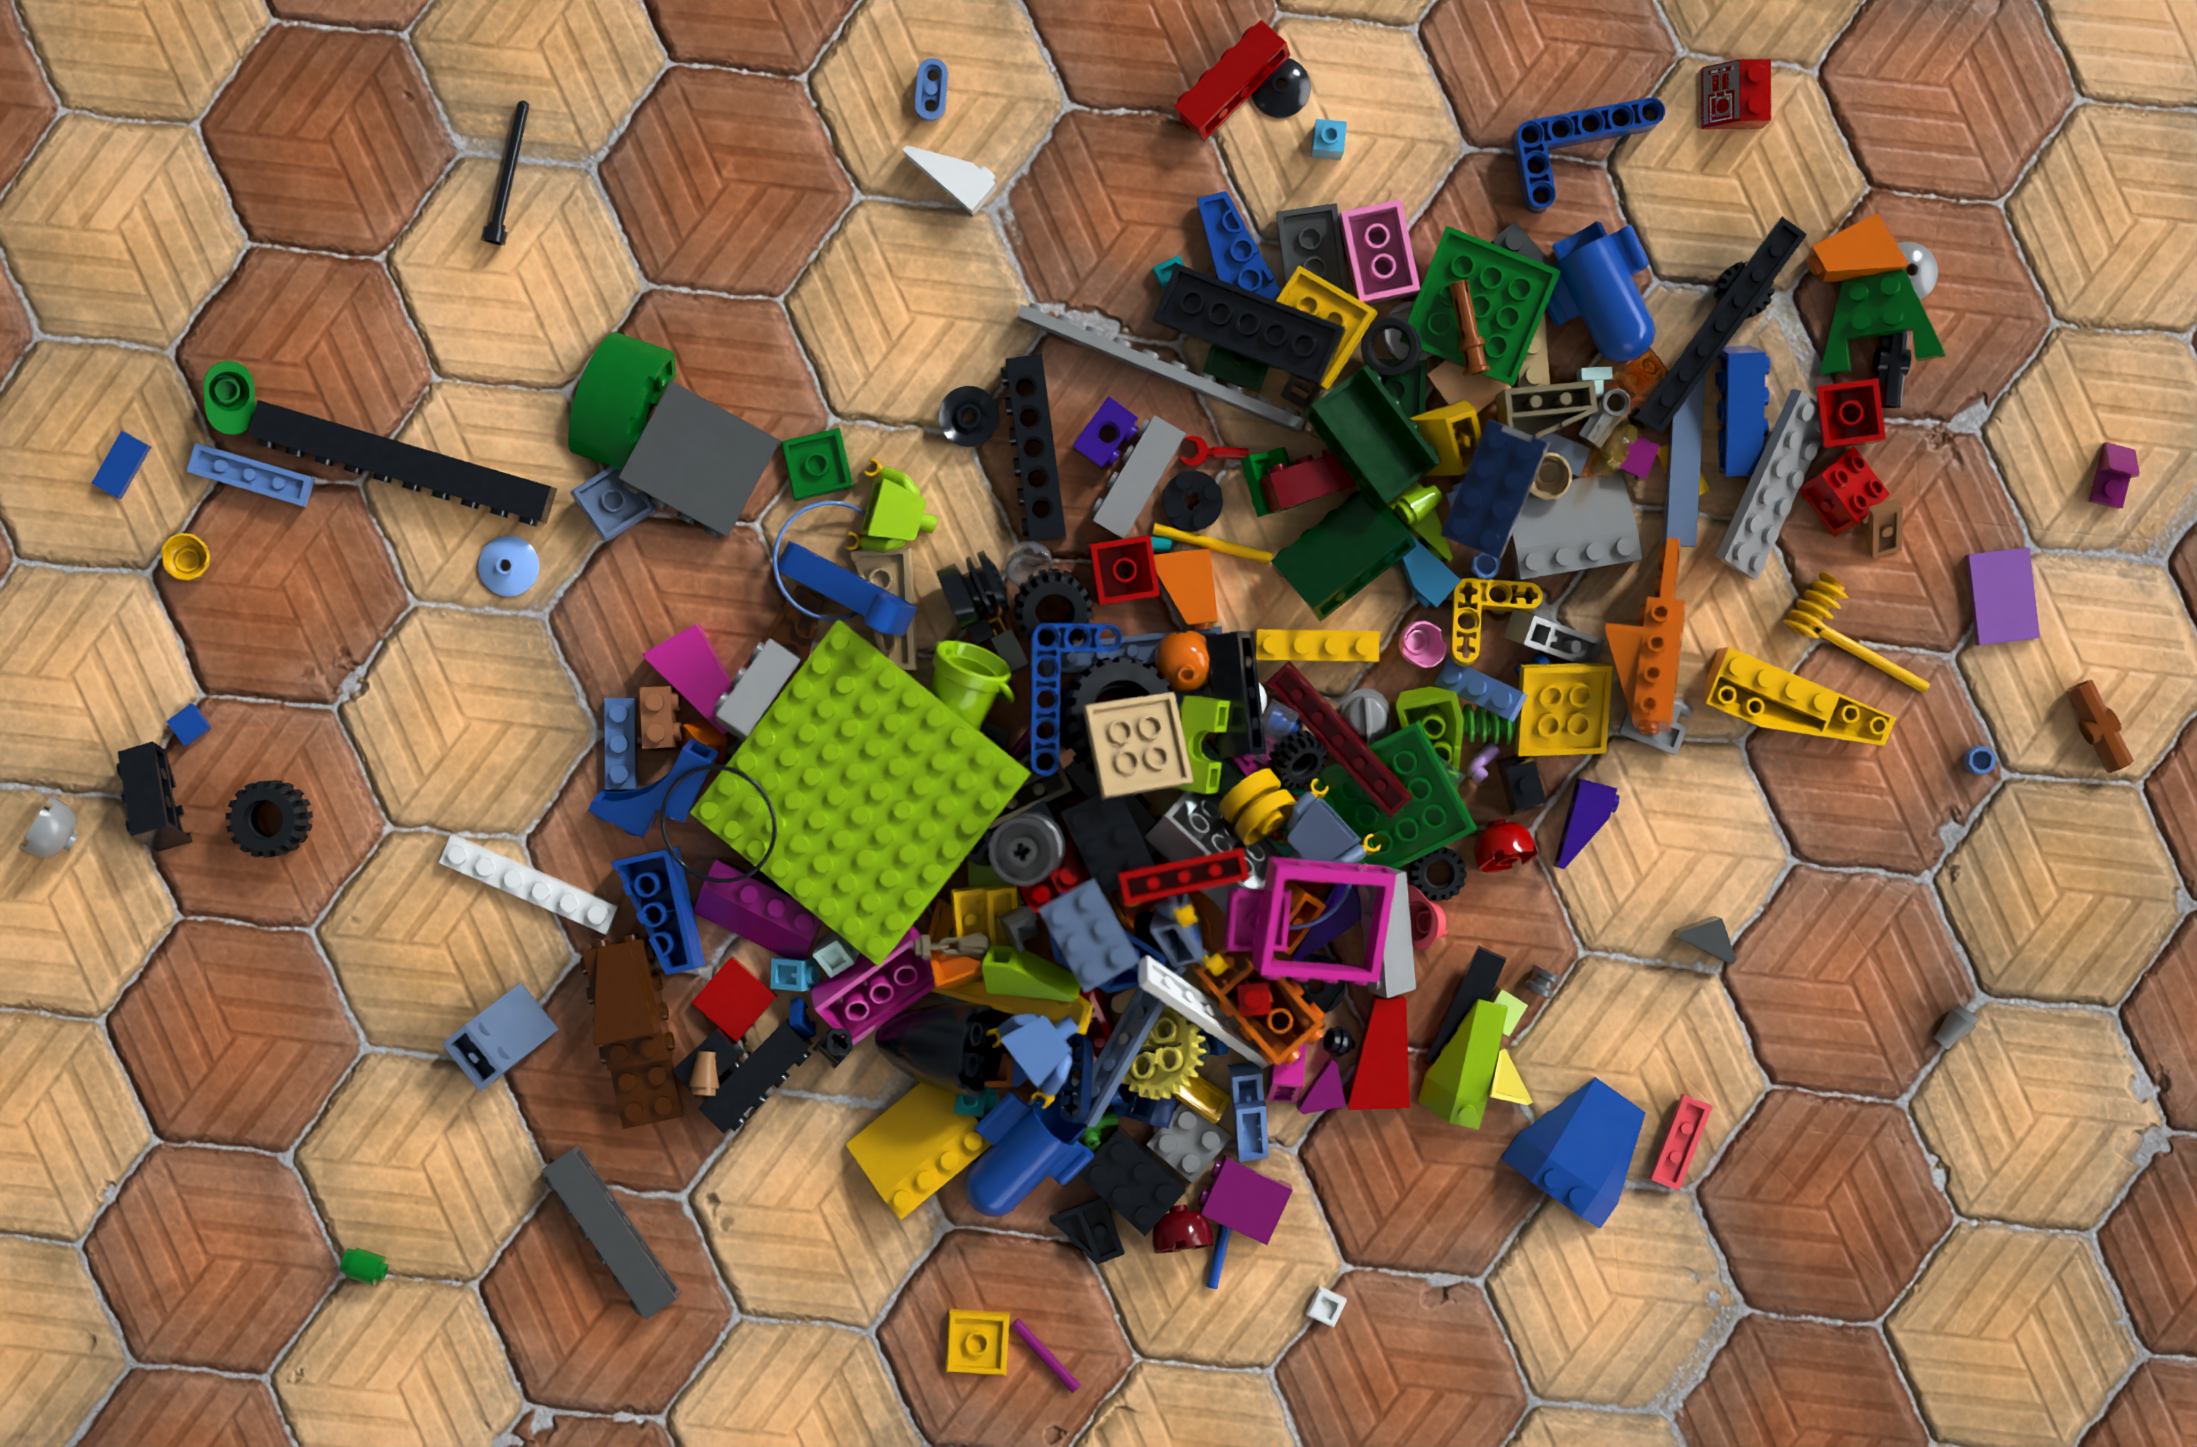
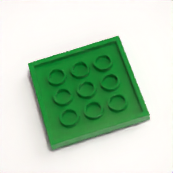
M1446 225L1407 322L1416 329L1420 336L1421 351L1464 367L1462 352L1458 351L1457 348L1460 337L1449 284L1468 280L1479 337L1485 340L1483 351L1486 365L1490 366V371L1482 373V375L1513 387L1561 271ZM1402 333L1399 342L1409 345L1407 337Z
M1419 720L1368 746L1414 796L1391 818L1383 812L1338 761L1325 767L1324 771H1318L1320 776L1317 778L1319 779L1316 785L1321 792L1328 786L1327 794L1323 798L1324 801L1361 840L1369 834L1374 835L1367 840L1370 848L1374 849L1381 845L1378 851L1371 855L1366 854L1363 859L1358 861V864L1381 865L1398 869L1477 829Z

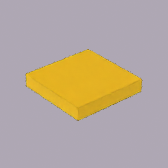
M950 1309L946 1372L1006 1375L1010 1312Z

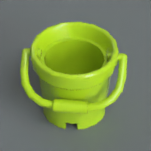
M962 641L936 642V650L932 662L935 669L929 691L980 731L995 698H999L1009 704L1015 702L1016 698L1007 685L1012 670L998 655L977 645Z

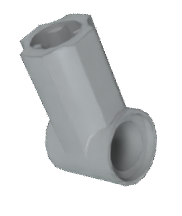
M1612 389L1604 392L1603 396H1600L1598 400V411L1588 417L1577 435L1588 444L1600 449L1622 415L1628 411L1630 407L1629 395L1621 389ZM1611 395H1616L1621 401V406L1616 412L1610 410L1607 405V400Z

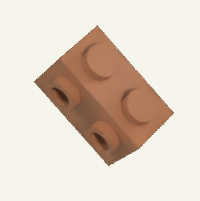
M673 686L640 687L642 749L679 747V741H682L681 722H678L677 710L681 709L680 693L676 692V688Z

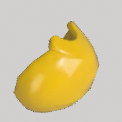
M179 533L171 536L161 548L163 566L167 573L176 579L191 581L202 577L210 565L208 547L193 534Z

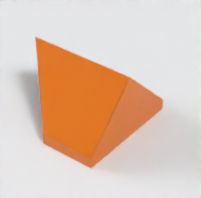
M931 950L930 960L937 988L958 990L983 977V961L969 956L945 955L940 950Z

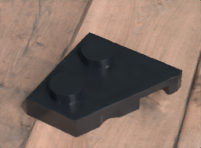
M1101 1196L1049 1215L1050 1222L1066 1234L1073 1244L1080 1247L1096 1265L1125 1254L1108 1205Z

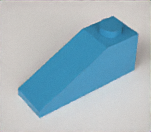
M1413 537L1416 547L1400 559L1410 588L1415 592L1413 598L1424 608H1427L1429 605L1432 608H1437L1459 584L1461 579Z

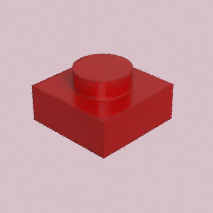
M1270 983L1238 985L1240 1017L1272 1015Z

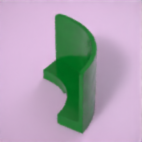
M617 332L610 333L591 357L577 387L569 420V450L574 454L623 470L649 422L646 418L651 404L657 406L670 381L676 378L674 352Z

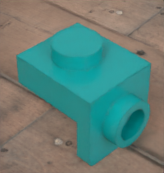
M984 1086L986 1093L978 1098L957 1095L954 1112L983 1119L1000 1101L997 1089Z

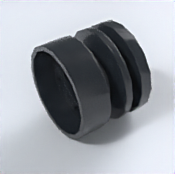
M984 550L977 553L981 563L979 568H975L969 556L965 558L968 572L962 574L955 564L936 571L946 598L961 629L980 622L978 607L984 606L991 616L996 615L991 604L996 599L1002 611L1010 609L1007 601V590L996 565L986 556Z

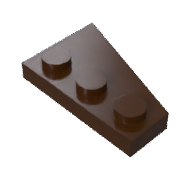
M797 585L790 597L802 608L820 615L824 601ZM788 601L760 641L765 645L770 638L800 659L797 667L784 684L786 687L809 658L819 619L800 612Z

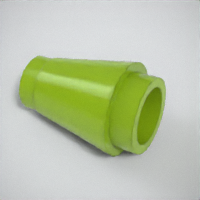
M1435 485L1401 497L1400 502L1395 505V509L1400 519L1406 525L1417 524L1443 500V496L1440 490Z

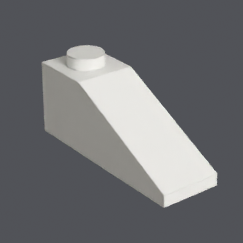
M907 145L903 149L904 156L972 216L997 190L996 183L993 181L996 178L995 175L983 165L978 168L972 162Z

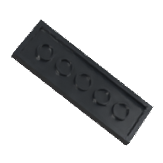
M1176 264L1152 319L1157 324L1322 386L1346 331L1342 325L1180 264Z

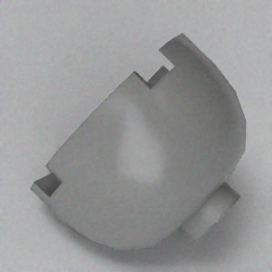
M50 796L47 801L52 804V807L44 806L25 835L24 839L29 841V843L26 845L21 842L18 847L21 851L37 858L54 857L63 848L69 851L79 836L74 833L77 824L74 812L69 806L53 796Z

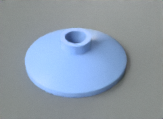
M502 536L488 543L481 552L478 562L479 575L484 585L492 592L501 596H517L529 590L535 583L539 573V559L534 548L525 540L515 536ZM505 560H509L511 563V568L508 571H503L501 567L502 562Z

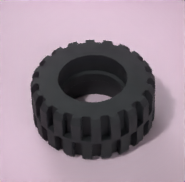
M1116 656L1112 661L1109 657L1100 659L1096 664L1092 663L1086 667L1069 684L1070 686L1061 697L1063 703L1060 705V718H1062L1060 734H1065L1066 736L1062 743L1066 750L1071 748L1076 754L1072 759L1077 764L1082 761L1087 764L1086 770L1093 774L1096 772L1083 707L1094 704L1099 695L1107 692L1118 693L1128 699L1169 693L1167 687L1170 683L1165 677L1161 680L1156 675L1159 670L1152 665L1148 669L1143 667L1144 662L1140 659L1134 658L1131 662H1127L1126 656Z

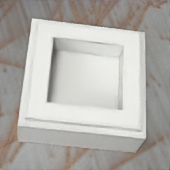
M1318 1286L1307 1308L1306 1315L1334 1328L1347 1300L1326 1288Z

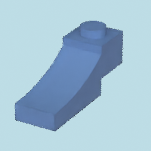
M1254 1062L1228 1065L1229 1092L1232 1102L1238 1161L1269 1158L1267 1113L1260 1066Z

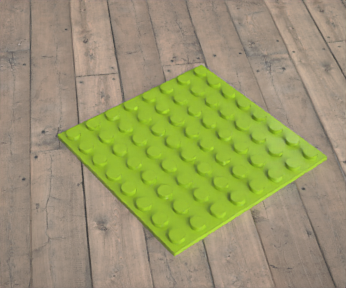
M840 619L833 625L726 764L727 767L737 769L756 781L767 794L775 812L777 823L775 845L770 857L759 870L878 967L891 954L1031 775L1030 771ZM722 770L690 811V814L754 866H757L767 853L772 837V820L768 806L762 795L750 782L737 774Z

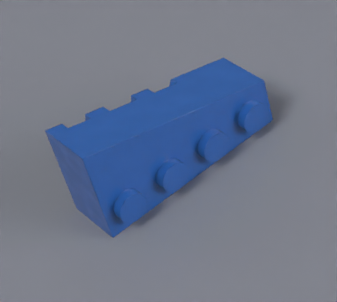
M1750 345L1725 346L1717 357L1721 360V369L1715 373V385H1718L1719 392L1722 393V399H1719L1716 404L1718 421L1720 424H1723V429L1717 432L1719 472L1726 477L1752 476L1765 449L1764 436H1767L1769 431L1768 419L1764 418L1765 406L1769 404V389L1765 387V375H1768L1770 372V360L1766 356L1765 351Z
M679 846L673 847L675 853L682 860ZM664 849L611 861L615 872H618L624 884L622 886L627 896H630L638 912L636 915L640 923L644 925L650 937L649 941L665 974L683 972L706 965L685 870L677 863L669 850Z

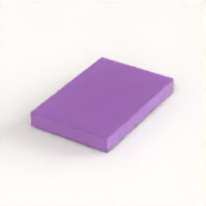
M2030 547L1965 555L1976 645L2040 638Z

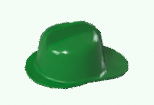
M227 360L216 363L209 368L204 377L203 391L207 419L221 433L229 435L243 433L250 428L256 408L252 375L246 367L238 362Z

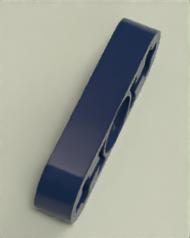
M1074 1033L1065 1040L1072 1049V1054L1070 1055L1072 1065L1065 1083L1060 1088L1059 1114L1064 1121L1082 1124L1089 1117L1091 1109L1094 1046L1089 1037ZM1080 1044H1081L1080 1049L1076 1050V1052H1075V1048H1076V1047H1079ZM1079 1070L1081 1080L1074 1087L1072 1085V1076ZM1077 1106V1110L1072 1113V1108Z

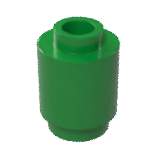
M348 1248L342 1258L339 1271L345 1273L347 1278L375 1286L378 1281L382 1282L384 1280L389 1264L385 1263V1256L360 1248L355 1250Z

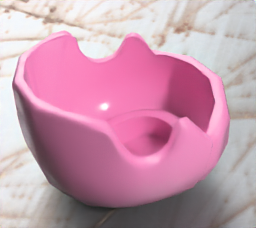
M1425 620L1411 622L1401 632L1398 645L1404 660L1419 668L1435 667L1443 661L1448 649V644L1442 638L1441 629Z

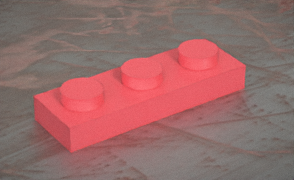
M1681 1093L1649 1175L1650 1180L1680 1191L1711 1112L1712 1105Z

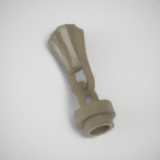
M980 932L964 937L945 938L940 943H931L930 935L927 934L921 935V938H915L914 942L915 957L921 956L922 960L930 959L931 950H940L945 955H963L980 960L987 954L991 945L987 936ZM947 943H957V949H948L949 945Z

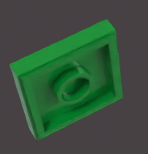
M840 428L781 441L794 501L854 488Z

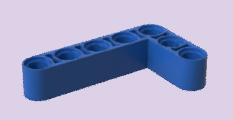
M1644 98L1523 122L1513 136V148L1523 201L1527 210L1534 214L1543 213L1556 198L1548 150L1653 130L1663 120L1665 116L1664 104L1657 98ZM1648 108L1652 110L1655 120H1646L1642 115V109ZM1612 115H1621L1625 120V126L1619 127L1615 125L1612 121ZM1582 121H1592L1595 125V131H1585L1582 127ZM1552 126H1561L1565 131V137H1555L1552 133ZM1524 131L1532 132L1536 138L1535 143H1526L1522 139L1521 133ZM1527 162H1537L1541 167V173H1531L1527 168ZM1533 192H1543L1546 195L1547 202L1544 204L1537 203L1533 199Z
M788 541L777 563L778 571L865 616L863 620L865 624L886 634L905 635L918 607L791 541Z
M1044 623L1037 625L1032 630L1030 636L1029 763L1031 768L1039 775H1051L1057 770L1059 765L1060 652L1115 651L1122 643V633L1116 626L1110 624ZM1045 628L1049 629L1054 637L1053 642L1048 646L1040 645L1037 640L1039 631ZM1073 629H1079L1084 634L1083 643L1077 647L1072 646L1068 640L1069 633ZM1105 629L1111 630L1115 636L1114 643L1109 647H1104L1099 641L1100 633ZM1047 659L1053 665V672L1048 677H1041L1037 672V665L1040 661ZM1045 690L1049 691L1053 697L1052 704L1047 708L1039 707L1036 700L1038 694ZM1041 722H1049L1053 729L1052 734L1046 739L1039 738L1036 733L1037 726ZM1041 753H1049L1052 757L1051 766L1044 770L1039 769L1036 765V758Z

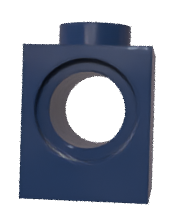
M1132 1092L1125 1117L1169 1129L1177 1099L1160 1097L1159 1100H1155L1150 1097H1141L1139 1092Z

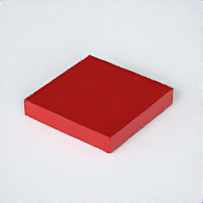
M732 956L691 1003L734 1041L738 1042L778 995Z

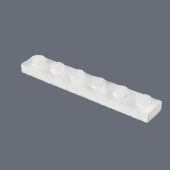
M454 834L450 835L439 861L440 864L603 934L609 933L620 907L615 903Z
M1148 955L1140 960L1138 963L1139 986L1145 991L1150 992L1166 1005L1171 1006L1184 1015L1185 1018L1193 1021L1207 1033L1214 1035L1228 1047L1233 1048L1245 1056L1247 1060L1254 1062L1262 1069L1269 1065L1258 1052L1262 1047L1256 1040L1252 1039L1249 1042L1239 1031L1238 1027L1241 1023L1234 1015L1228 1018L1218 1007V1003Z

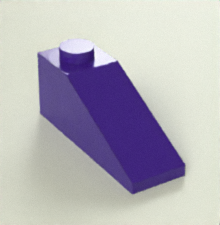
M1576 778L1553 866L1565 869L1607 822L1611 812H1616L1619 804V795H1616L1617 788Z
M1333 882L1322 901L1326 908L1318 918L1325 915L1337 904L1347 887L1346 883ZM1351 887L1348 896L1339 909L1324 921L1310 928L1291 954L1293 960L1299 962L1353 927L1358 919L1361 921V902L1358 890Z

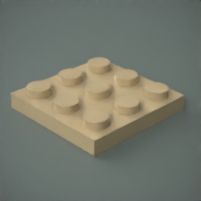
M1174 692L1091 704L1083 707L1102 799L1190 785L1194 782Z

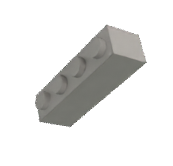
M1156 415L1153 416L1151 421L1144 420L1137 432L1141 439L1136 447L1129 446L1121 460L1126 463L1120 474L1117 472L1113 473L1106 485L1110 489L1105 500L1099 498L1091 511V514L1095 516L1092 520L1094 524L1120 539L1127 537L1186 436L1185 432Z
M1391 867L1388 868L1397 874L1380 978L1379 982H1368L1367 984L1368 992L1385 998L1416 990L1407 875L1405 871ZM1359 884L1358 894L1361 902V925L1364 936L1363 952L1366 956L1377 885Z

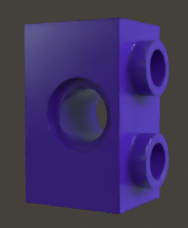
M1108 396L1072 445L1073 449L1101 470H1103L1106 464L1112 467L1121 454L1117 450L1124 440L1129 443L1137 433L1139 427L1135 424L1138 422V417ZM1110 427L1115 430L1117 436L1113 442L1105 443L1099 438V433L1103 428Z

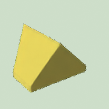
M1500 1044L1489 1095L1494 1098L1529 1105L1533 1101L1506 1049Z

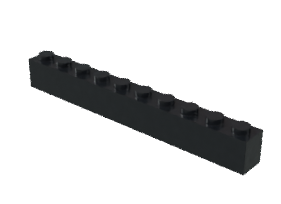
M260 400L257 401L248 432L249 436L258 438L256 444L275 449L276 444L286 446L285 453L304 458L305 452L316 455L315 462L332 467L334 461L345 464L344 470L362 475L363 470L374 472L373 479L390 484L392 478L403 481V488L417 492L421 491V487L433 490L431 496L447 501L450 500V496L462 498L461 505L474 509H479L480 504L491 507L489 513L508 518L509 513L520 516L518 522L535 527L538 521L547 524L557 491L556 488Z

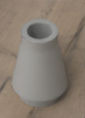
M1959 1003L1955 1009L1951 1007L1938 1033L1933 1038L1946 1049H1949L1955 1042L1975 1029V1023L1979 1019Z

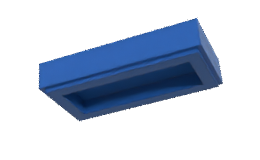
M121 431L93 479L92 484L114 497L122 499L151 446L129 433Z

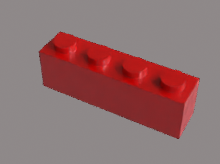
M1262 20L1255 26L1249 27L1243 33L1241 40L1233 48H1228L1222 54L1220 61L1212 69L1206 70L1200 76L1198 83L1190 91L1184 92L1179 97L1177 104L1174 106L1179 119L1205 141L1291 56L1287 42Z
M1243 848L1118 873L1125 905L1249 880Z

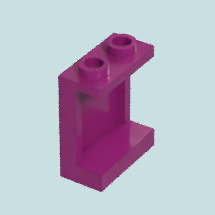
M1224 1155L1222 1161L1217 1159L1212 1168L1210 1176L1214 1179L1209 1189L1204 1187L1199 1196L1197 1204L1201 1205L1200 1214L1268 1245L1293 1191L1292 1186L1282 1180L1278 1182L1233 1161L1230 1156Z

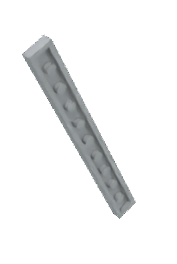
M1030 303L1029 307L1022 304L1017 315L1019 321L1299 434L1303 427L1305 419L1300 417L1301 412L1287 406H1284L1283 410L1272 406L1273 401L1264 396L1256 395L1255 398L1244 395V389L1231 383H1228L1226 387L1215 383L1216 378L1204 372H1199L1198 375L1187 371L1188 366L1171 360L1170 364L1158 360L1160 355L1147 349H1143L1142 353L1131 349L1132 344L1123 339L1115 337L1114 341L1102 337L1103 332L1096 328L1086 326L1084 330L1075 326V321L1069 317L1058 314V317L1055 318L1047 315V309L1037 304Z

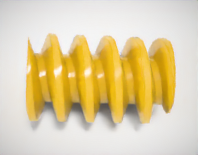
M1823 571L1818 573L1820 580H1813L1811 582L1813 590H1805L1804 597L1806 600L1800 599L1796 602L1799 610L1792 609L1789 612L1792 620H1783L1796 633L1806 638L1810 637L1817 640L1820 637L1815 632V628L1823 630L1827 628L1822 619H1834L1829 609H1841L1836 600L1838 598L1843 600L1849 599L1843 591L1845 586L1835 577Z

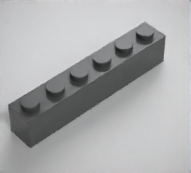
M578 1144L542 1169L545 1174L543 1176L545 1183L552 1191L556 1190L560 1195L563 1209L568 1215H573L580 1224L578 1229L581 1235L586 1240L592 1241L597 1249L595 1250L596 1256L603 1265L608 1264L614 1273V1282L621 1290H626L631 1297L630 1304L638 1315L642 1314L647 1320L678 1298L681 1291Z

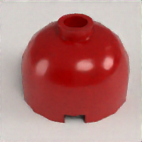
M1497 819L1489 822V828L1482 831L1475 842L1474 851L1479 870L1482 869L1485 873L1512 869V864L1520 859L1523 865L1535 859L1538 855L1530 832L1518 823H1506V819Z

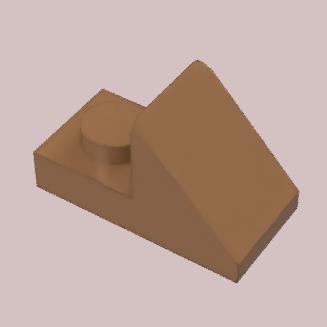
M1897 498L1868 507V515L1860 522L1872 559L1901 551L1903 505Z

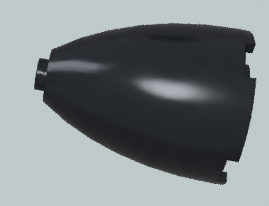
M951 1003L916 1009L885 1023L875 1035V1044L879 1052L904 1074L935 1089L974 1098L981 1097L986 1093L985 1081H988L990 1077L996 1078L1003 1045L995 1048L992 1047V1045L997 1043L996 1034L986 1036L988 1030L996 1028L994 1018H996L997 1012L991 1006L983 1004Z

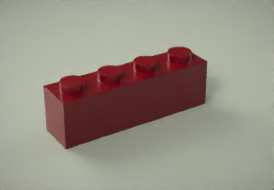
M1329 448L1323 450V456L1313 459L1312 454L1294 460L1296 464L1294 466L1286 468L1285 463L1268 468L1269 474L1259 479L1271 514L1357 485Z

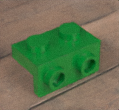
M1285 447L1265 453L1249 455L1240 459L1257 518L1271 515L1259 479L1268 475L1267 469L1285 463L1286 468L1291 467ZM1291 508L1284 509V510H1281V511H1278V512H1275V513H1272V514L1280 513V512L1289 510V509H1291Z

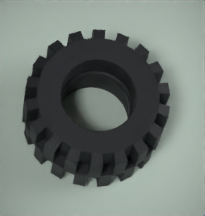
M1051 568V572H1046L1045 569L1039 570L1038 575L1034 576L1031 574L1028 576V581L1025 584L1022 582L1019 586V593L1015 594L1014 614L1022 634L1024 637H1028L1029 641L1034 627L1044 624L1037 619L1035 609L1038 602L1047 595H1063L1068 598L1071 604L1067 617L1056 624H1090L1089 619H1092L1093 616L1091 599L1085 587L1077 577L1074 578L1071 573L1065 570L1063 573L1055 568ZM1045 628L1039 631L1037 640L1040 645L1048 646L1053 642V633L1049 629ZM1073 629L1069 633L1068 640L1072 646V641L1076 638L1080 641L1084 637L1083 632L1079 629Z
M279 780L251 783L244 786L245 790H239L235 794L236 800H230L228 807L232 808V812L226 813L225 820H231V825L226 826L227 832H233L235 835L231 838L233 843H240L241 847L239 849L244 853L251 852V856H264V858L295 851L300 847L298 844L305 842L308 838L305 832L312 829L313 824H309L308 819L313 818V811L307 812L306 808L311 804L308 799L303 800L301 798L304 793L300 789H293L294 785L291 783H282ZM266 801L276 804L282 813V826L273 837L262 832L257 823L258 810Z

